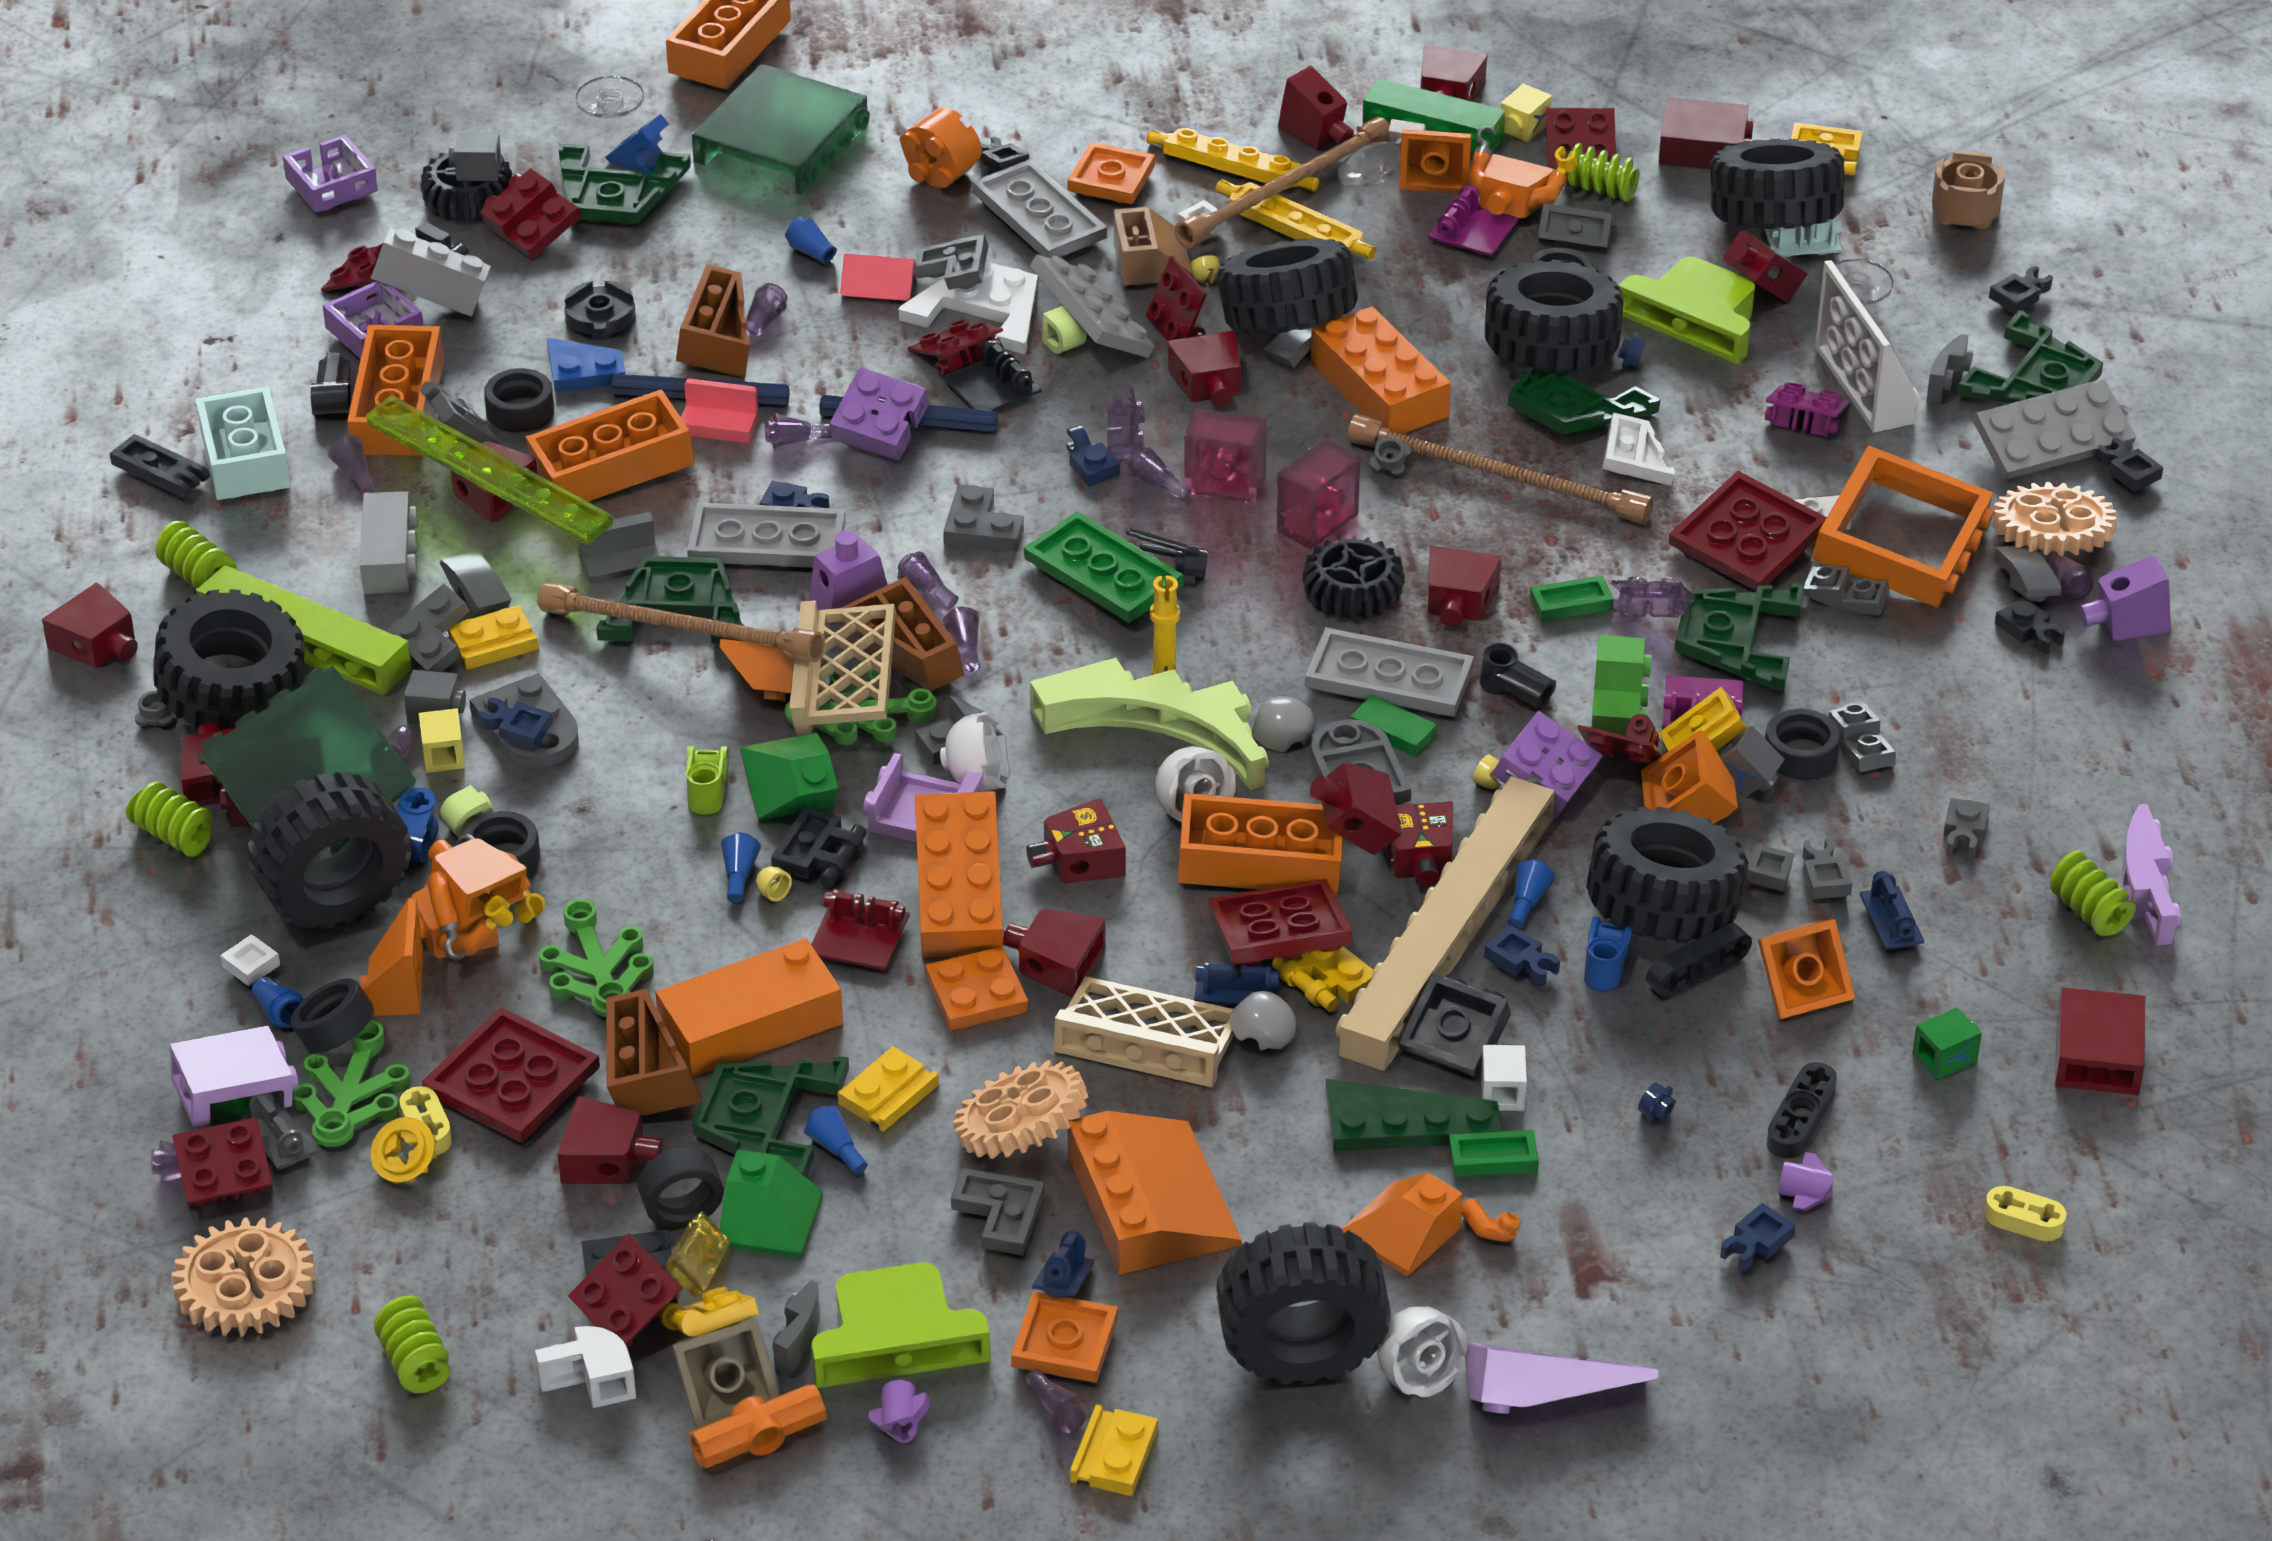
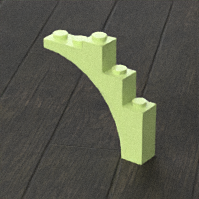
M1117 658L1030 681L1031 712L1045 734L1073 728L1098 726L1138 728L1163 733L1192 743L1197 747L1210 749L1226 758L1228 766L1233 768L1234 772L1250 790L1265 786V769L1269 768L1268 756L1262 746L1258 747L1254 741L1248 724V717L1252 714L1250 701L1245 694L1241 695L1233 681L1192 692L1187 682L1183 683L1174 669L1134 680L1130 671H1125Z

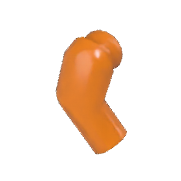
M1469 1199L1462 1204L1461 1215L1478 1237L1508 1242L1517 1236L1516 1231L1520 1228L1521 1222L1514 1213L1502 1212L1498 1219L1488 1216L1476 1199Z

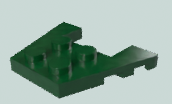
M562 143L558 145L566 199L579 207L582 217L579 219L586 221L599 220L621 224H638L691 167L690 154L660 152L652 173L587 167L590 159L589 146Z
M2019 310L2006 325L2004 338L2032 348L2008 378L1972 366L1959 382L1957 395L2004 403H2015L2097 381L2102 374L2103 362L2070 341L2064 344L2052 336V329L2044 324L2040 328L2030 322V315Z
M1533 368L1530 373L1526 372L1509 392L1507 405L1521 412L1525 417L1544 424L1552 431L1565 435L1609 425L1613 412L1634 418L1656 414L1659 412L1661 399L1636 386L1610 399L1566 376L1565 373H1555V371L1551 370L1540 372L1535 371V368Z
M645 556L625 584V592L620 600H614V602L698 618L713 617L715 621L744 626L740 619L737 603L734 602L731 586L721 558ZM608 616L605 621L600 620L597 624V640L632 641L635 621ZM711 635L712 644H720V639L734 640Z
M1790 584V590L1773 591L1772 585L1758 586L1757 592L1736 593L1735 588L1687 591L1677 631L1675 651L1776 690L1784 691L1790 657L1751 652L1759 612L1799 617L1805 584Z
M833 1057V1063L812 1064V1058L796 1059L794 1065L771 1067V1061L717 1064L702 1098L703 1102L700 1103L693 1119V1135L735 1155L737 1149L779 1155L804 1177H807L814 1160V1147L776 1140L797 1088L838 1095L849 1071V1057Z

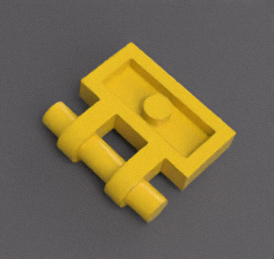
M1794 123L1791 139H1799L1801 141L1812 140L1837 148L1844 158V175L1855 176L1863 131Z
M1344 946L1333 952L1318 950L1302 953L1291 961L1277 957L1272 962V967L1280 973V979L1290 987L1297 986L1305 993V998L1314 1006L1321 1005L1329 1012L1335 1010L1339 1004V999L1336 996H1339L1347 1004L1354 1001L1358 991L1361 988L1366 989L1374 971Z

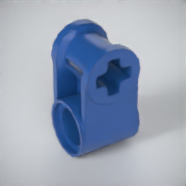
M413 788L406 791L401 796L396 811L408 827V833L411 836L410 861L424 863L427 860L428 851L439 828L438 820L433 815L436 807L435 795L425 788Z
M1593 916L1584 970V981L1587 986L1598 991H1609L1618 987L1625 961L1628 959L1633 938L1631 927L1626 926L1624 929H1621L1612 923L1601 922L1600 917Z

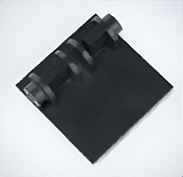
M988 340L984 343L982 347L983 360L943 375V379L972 409L995 411L1042 392V389L1032 380V374L1027 369H1023L1020 366V362L1010 352H1005L1003 345L999 341Z

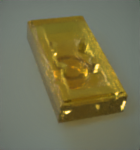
M700 1212L689 1222L665 1268L691 1295L696 1297L706 1289L731 1241L703 1212Z

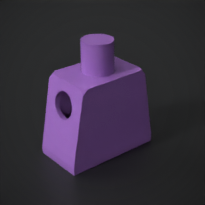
M850 530L838 532L835 535V546L817 554L814 558L809 601L816 600L818 610L837 609L887 586L881 557L866 541L858 537L855 532Z
M2155 555L2100 577L2097 581L2098 600L2079 606L2080 616L2085 627L2103 623L2111 639L2116 641L2171 632L2169 578Z

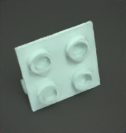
M1828 219L1825 223H1816L1808 227L1765 229L1769 246L1784 257L1842 252L1838 238L1842 231L1841 221Z

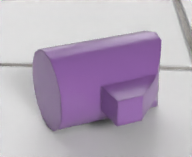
M1805 1152L1802 1164L1784 1162L1778 1194L1794 1197L1793 1211L1803 1213L1831 1198L1833 1194V1176L1816 1154Z
M905 1380L890 1381L883 1386L881 1391L882 1407L869 1411V1421L874 1427L887 1433L894 1440L900 1443H908L914 1439L917 1433L918 1422L930 1408V1398L925 1392L917 1395L916 1387L911 1382Z

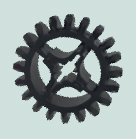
M440 153L439 159H430L429 165L423 167L420 181L422 198L425 201V206L430 207L431 212L434 214L440 213L442 219L452 217L454 222L459 219H466L469 222L472 218L482 220L480 211L483 209L484 202L488 197L492 195L498 196L508 188L509 181L512 178V169L509 162L504 161L502 156L498 181L456 180L455 167L449 165V154Z
M1355 535L1352 539L1345 540L1339 536L1337 542L1325 540L1323 547H1314L1313 553L1307 555L1302 582L1304 583L1306 598L1312 601L1314 608H1322L1324 615L1335 613L1337 619L1348 616L1351 617L1352 621L1355 617L1362 616L1368 620L1371 614L1382 616L1384 609H1393L1394 603L1400 600L1405 583V573H1403L1401 557L1395 556L1393 548H1385L1383 541L1372 543L1370 537L1359 540L1356 539Z

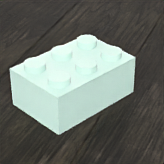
M269 386L196 399L201 436L217 500L290 488L286 453Z

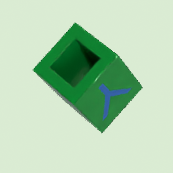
M1956 1007L1916 1025L1912 1054L1938 1080L1978 1061L1982 1032L1974 1021L1969 1020Z

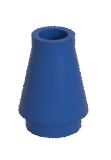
M798 217L788 226L785 237L789 241L790 247L817 259L822 264L829 263L836 255V247L829 242L812 219Z
M268 977L258 979L252 987V995L258 1000L270 1023L276 1027L291 1028L290 1019L294 1010L304 1000L302 995L298 991L278 984Z

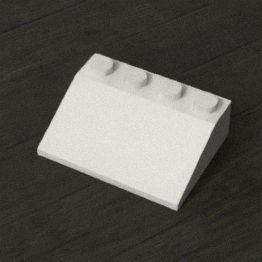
M1831 260L1824 261L1815 344L1816 350L1873 433L1914 424L1915 409L1919 406V397L1916 389L1912 387L1890 343Z

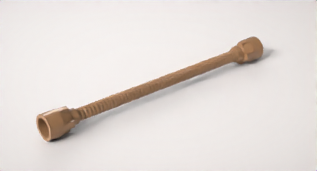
M1375 117L1356 128L1357 133L1351 139L1240 197L1234 202L1211 214L1201 215L1198 212L1184 219L1175 226L1177 241L1185 248H1192L1211 238V231L1216 226L1250 209L1254 205L1357 150L1365 148L1369 152L1390 140V124L1382 117Z
M1355 414L1348 428L1347 439L1355 444L1375 448L1378 440L1395 438L1407 444L1414 453L1417 452L1432 458H1439V460L1443 459L1453 464L1456 463L1471 469H1478L1492 475H1500V477L1513 479L1524 484L1540 486V488L1545 490H1553V492L1566 494L1567 496L1571 495V497L1584 499L1589 502L1593 501L1595 504L1606 505L1609 510L1616 511L1617 517L1645 525L1652 512L1653 496L1623 489L1621 493H1609L1604 490L1591 489L1589 486L1578 485L1572 481L1560 480V478L1547 476L1533 470H1525L1515 465H1507V463L1494 461L1493 459L1490 460L1489 458L1485 459V457L1477 456L1476 454L1472 455L1458 449H1450V447L1441 446L1440 444L1437 445L1436 443L1433 444L1419 438H1411V436L1402 435L1401 433L1398 434L1393 432L1392 429L1384 427L1383 421L1368 416Z
M552 582L544 583L537 597L538 606L543 612L567 616L570 612L585 611L718 637L721 636L778 647L784 651L786 657L809 662L819 661L825 650L824 635L814 630L794 627L793 631H782L780 633L738 624L735 625L722 621L586 597L577 593L578 589L576 587Z

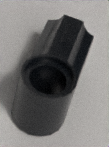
M327 353L326 357L319 361L317 381L311 384V409L313 415L349 414L351 407L350 360L342 357L340 353Z
M1492 643L1484 649L1479 684L1485 691L1492 694L1508 692L1540 710L1548 704L1556 688L1555 680L1518 661V653L1511 645Z

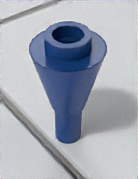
M744 832L733 833L721 841L726 873L729 879L727 899L732 903H739L743 900L745 881L761 849L759 841Z
M1530 860L1520 862L1517 865L1515 905L1508 919V924L1517 929L1523 928L1529 911L1555 881L1553 872L1544 862Z
M822 1106L815 1109L809 1115L805 1134L837 1157H841L855 1175L864 1172L868 1167V1163L854 1148L853 1140L837 1106Z

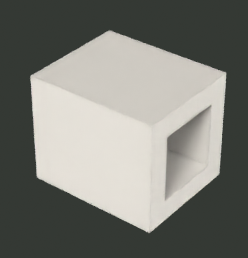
M1483 1045L1481 1070L1482 1099L1497 1101L1499 1111H1525L1527 1082L1525 1046Z

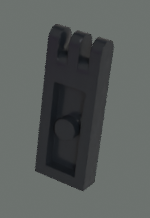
M133 434L110 452L112 465L180 497H185L190 493V489L194 490L200 485V481L204 482L210 477V472L205 466L136 434Z

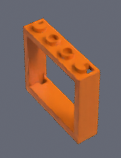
M1868 445L1818 532L1812 560L1825 565L1849 567L1850 574L1861 579L1888 580L1890 590L1939 608L1946 593H1954L1960 575H1957V572L1965 573L1972 555L1969 550L1976 552L1982 539L1983 531H1981V528L1984 530L1989 528L1995 510L1990 508L1994 493ZM1872 482L1967 518L1939 570L1844 534L1846 527Z

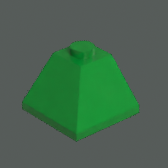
M818 733L740 747L758 822L799 814L805 806L816 810L835 807L838 786L829 752Z
M737 1149L726 1180L718 1246L802 1259L823 1198L822 1190L779 1155Z

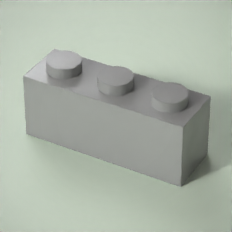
M390 227L371 278L472 317L491 266L483 263L482 260L475 256L461 255L449 250L447 246L441 243H430L417 238L407 230H396Z
M409 491L363 493L360 550L363 594L409 592L410 577L416 576V557L411 552H417V533L412 528H418L417 506H410Z

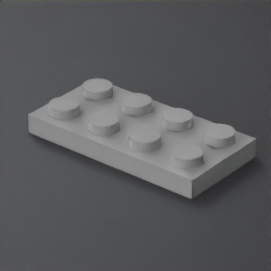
M1031 159L973 181V193L1044 257L1052 258V256H1058L1061 258L1069 253L1107 239V227Z
M1041 255L1035 256L1030 267L1095 343L1149 358L1155 345L1146 336L1147 331L1129 317L1130 311L1114 300L1112 297L1113 292L1095 278L1097 274L1094 270L1084 264H1078V266L1070 265L1058 256H1052V258Z
M2106 379L1976 413L1973 419V423L2003 480L2097 455L2099 445H2103L2110 450L2113 438L2122 440L2126 447L2132 446L2137 438Z
M697 502L687 556L721 558L722 563L813 567L816 555L834 547L835 535L840 531H844L846 523L845 509Z
M1325 627L1305 675V688L1364 700L1373 695L1399 707L1455 717L1474 668V656Z

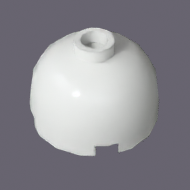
M982 712L961 718L950 729L946 737L945 747L940 750V758L944 770H950L952 777L960 784L968 771L973 773H983L984 771L983 782L985 791L1005 788L1006 784L1000 781V775L1007 778L1009 776L1007 745L1004 735L996 736L993 725L1000 723L993 712Z
M1190 746L1173 752L1161 764L1155 779L1156 796L1162 809L1181 823L1184 793L1233 797L1236 790L1233 768L1228 766L1225 757L1210 749Z
M1429 1306L1409 1307L1396 1313L1391 1318V1322L1388 1325L1389 1331L1382 1344H1378L1377 1354L1381 1370L1396 1388L1407 1395L1417 1394L1422 1398L1430 1397L1443 1391L1456 1379L1460 1372L1456 1367L1460 1354L1466 1357L1468 1349L1466 1333L1457 1321Z

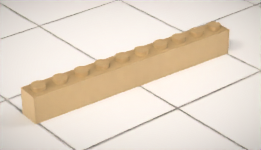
M1513 776L1509 778L1502 790H1496L1490 808L1485 814L1481 813L1478 816L1474 831L1469 838H1463L1453 862L1445 864L1440 881L1435 887L1431 886L1428 889L1422 907L1418 912L1414 911L1411 914L1401 937L1397 936L1393 940L1388 957L1383 963L1379 962L1376 965L1371 981L1366 989L1361 988L1358 991L1351 1011L1348 1015L1343 1014L1339 1019L1336 1027V1037L1340 1038L1339 1056L1381 1071L1387 1069L1400 1049L1398 1042L1431 974L1434 973L1443 977L1450 975L1515 878L1517 865L1527 860L1553 821L1555 790Z

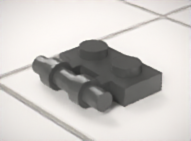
M425 382L421 386V394L427 397L428 403L434 406L439 414L436 417L437 421L448 432L452 433L456 430L463 440L473 448L488 441L498 445L501 444L489 424L478 416L468 402L461 398L455 399L451 392L442 385Z

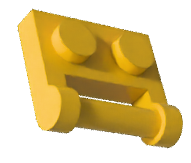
M719 1287L703 1293V1301L686 1307L675 1303L667 1304L660 1312L659 1320L667 1329H680L683 1334L696 1337L759 1315V1311L754 1297L741 1294L738 1290L728 1291L727 1287Z

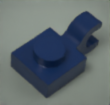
M1081 425L1067 429V434L1072 439V442L1066 443V447L1070 452V466L1087 486L1120 474L1119 461L1102 442L1091 445L1087 432Z

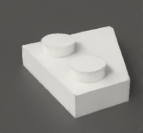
M1613 412L1602 469L1669 486L1672 485L1675 475L1674 468L1667 467L1663 460L1665 451L1661 443L1655 439V432L1650 422Z

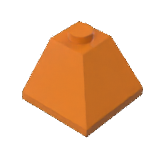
M1402 129L1399 189L1459 194L1462 187L1469 186L1471 134Z
M720 639L719 647L752 689L764 692L763 699L786 701V696L791 695L795 658L786 657L784 651L778 647Z
M1702 730L1697 731L1641 770L1644 806L1649 810H1656L1657 807L1669 808V811L1676 812L1683 810L1691 812L1690 815L1698 818L1703 816L1710 819L1711 823L1715 824L1719 820L1728 817L1738 808L1735 781L1709 738Z
M408 898L369 957L368 975H361L360 986L373 1004V1016L421 1014L424 951L417 898Z
M1835 919L1816 921L1758 939L1778 1019L1856 999Z
M1430 1173L1394 1181L1341 1229L1343 1233L1349 1230L1361 1237L1363 1241L1370 1244L1376 1251L1378 1259L1408 1277L1461 1228L1463 1193Z

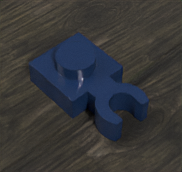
M772 480L760 501V505L830 508V501L827 494L813 493L808 495L807 487Z
M489 698L488 711L493 714L482 711L478 713L479 725L482 728L488 730L499 729L500 738L532 749H536L553 724L551 712L519 701L516 702L513 708L506 707L502 700Z
M1512 925L1508 926L1485 945V959L1515 977L1522 971H1525L1529 974L1530 980L1539 986L1546 984L1547 972L1545 970L1555 975L1560 971V960L1558 957L1550 953H1542V943Z
M1761 1203L1735 1225L1734 1236L1726 1238L1722 1243L1720 1257L1725 1260L1733 1253L1741 1254L1739 1256L1738 1269L1745 1271L1752 1266L1755 1254L1758 1253L1768 1259L1795 1236L1796 1225L1764 1203Z

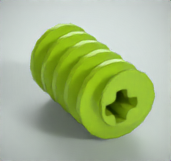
M1578 142L1567 157L1569 158L1575 150L1578 167L1575 171L1566 173L1567 180L1565 183L1569 181V184L1573 187L1582 185V188L1586 191L1594 189L1597 194L1603 195L1607 192L1608 196L1613 199L1620 196L1622 201H1630L1637 189L1640 178V170L1638 168L1633 169V158L1628 157L1624 165H1620L1621 156L1616 153L1609 162L1607 150H1602L1598 158H1595V148L1593 146H1590L1587 152L1582 154L1583 145Z
M174 521L163 529L156 541L155 552L157 559L196 590L224 565L237 570L236 562L231 556H227L222 549H218L213 542H209L205 536L200 535L187 522Z
M159 781L150 783L143 790L134 794L128 802L125 813L130 823L138 825L140 829L148 831L154 837L160 838L162 842L170 844L174 849L182 851L186 856H198L207 847L211 837L210 829L213 822L210 810L200 807L194 801H189L186 796L178 794L172 788H167L164 783Z
M2076 850L2067 854L2053 870L2050 878L2052 893L2061 898L2062 902L2069 906L2076 915L2082 917L2083 922L2091 926L2098 935L2111 936L2116 934L2132 919L2137 904L2134 901H2128V892L2123 888H2118V883L2114 879H2108L2107 873L2102 869H2098L2097 863L2091 859L2087 860V855L2083 851Z
M412 1295L401 1296L382 1307L375 1318L374 1330L376 1336L380 1339L382 1348L386 1351L388 1360L392 1363L394 1372L398 1375L400 1384L405 1390L412 1393H425L442 1385L450 1377L451 1368L447 1364L449 1352L443 1346V1341L437 1334L436 1327L431 1322L430 1315L425 1310L421 1299Z

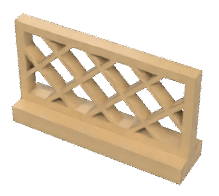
M816 600L801 602L798 628L821 632L825 637V650L823 656L817 662L794 660L789 709L796 736L812 734L813 725L887 719L896 619L894 604L818 610ZM885 618V621L874 629L865 625L872 619ZM828 623H846L845 626L835 633L827 628ZM855 631L865 635L854 644L845 640ZM874 642L882 646L881 649L871 656L863 652L864 649ZM836 645L844 650L833 659L825 655ZM853 657L862 662L851 671L842 666ZM871 669L880 673L868 683L860 678ZM833 672L841 676L839 680L830 686L822 681ZM850 684L859 688L858 691L848 698L840 693ZM869 695L878 701L877 706L860 707L857 705ZM830 699L839 703V705L831 710H819V707Z
M1085 976L1067 1009H1060L1055 1017L1053 1052L1212 1088L1217 1079L1218 1065L1234 1036V1032L1229 1024L1230 1013L1234 1009ZM1091 992L1107 997L1093 1001L1088 995ZM1140 1003L1146 1006L1132 1010L1128 1004ZM1117 1008L1120 1011L1118 1014L1107 1017L1102 1012ZM1176 1011L1186 1015L1171 1018L1167 1013ZM1155 1016L1160 1021L1150 1025H1145L1142 1022L1144 1019ZM1216 1020L1226 1024L1210 1027L1207 1022ZM1195 1025L1200 1031L1185 1034L1181 1029Z

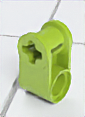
M688 746L686 784L688 807L692 812L700 815H709L718 812L722 808L725 784L728 781L729 775L728 746H721L720 750H696L695 746Z

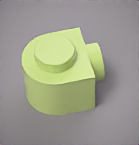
M1064 305L1043 314L1042 342L1054 353L1060 354L1086 342L1088 333Z
M469 785L449 796L444 801L440 809V819L460 838L463 836L465 828L474 819L493 812V807L484 792L478 793Z

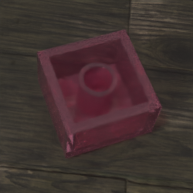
M1194 408L1184 435V493L1256 504L1266 477L1267 419Z
M1325 438L1313 448L1308 449L1304 455L1289 466H1285L1278 473L1277 532L1312 550L1359 514L1361 457Z

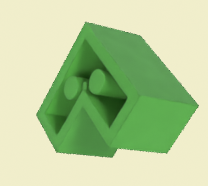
M1598 635L1591 728L1625 736L1629 721L1634 715L1648 714V709H1640V706L1648 707L1649 683H1642V677L1650 678L1652 654H1644L1645 638Z

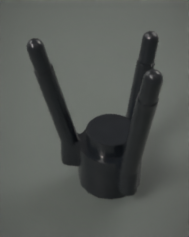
M1132 528L1126 529V534L1160 545L1143 543L1139 546L1141 550L1176 558L1175 570L1183 574V585L1194 586L1195 578H1205L1208 549L1183 544Z

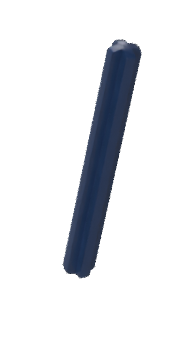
M614 374L611 381V390L614 395L641 397L662 389L669 399H685L684 384L688 378ZM698 379L756 387L758 404L785 406L788 405L790 399V388L787 384Z
M822 396L819 404L820 415L833 417L843 396ZM928 405L918 426L993 433L997 430L998 413L991 410ZM908 412L904 421L909 422V425H911L910 414Z

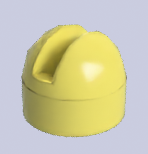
M1212 255L1202 256L1191 262L1193 276L1200 284H1206L1207 279L1210 284L1217 281V272L1220 267L1218 257Z
M1490 754L1486 755L1476 767L1472 780L1487 789L1500 787L1501 784L1492 775L1500 760Z
M770 866L760 871L757 875L756 883L758 891L764 897L776 902L782 900L789 893L792 879L784 870Z

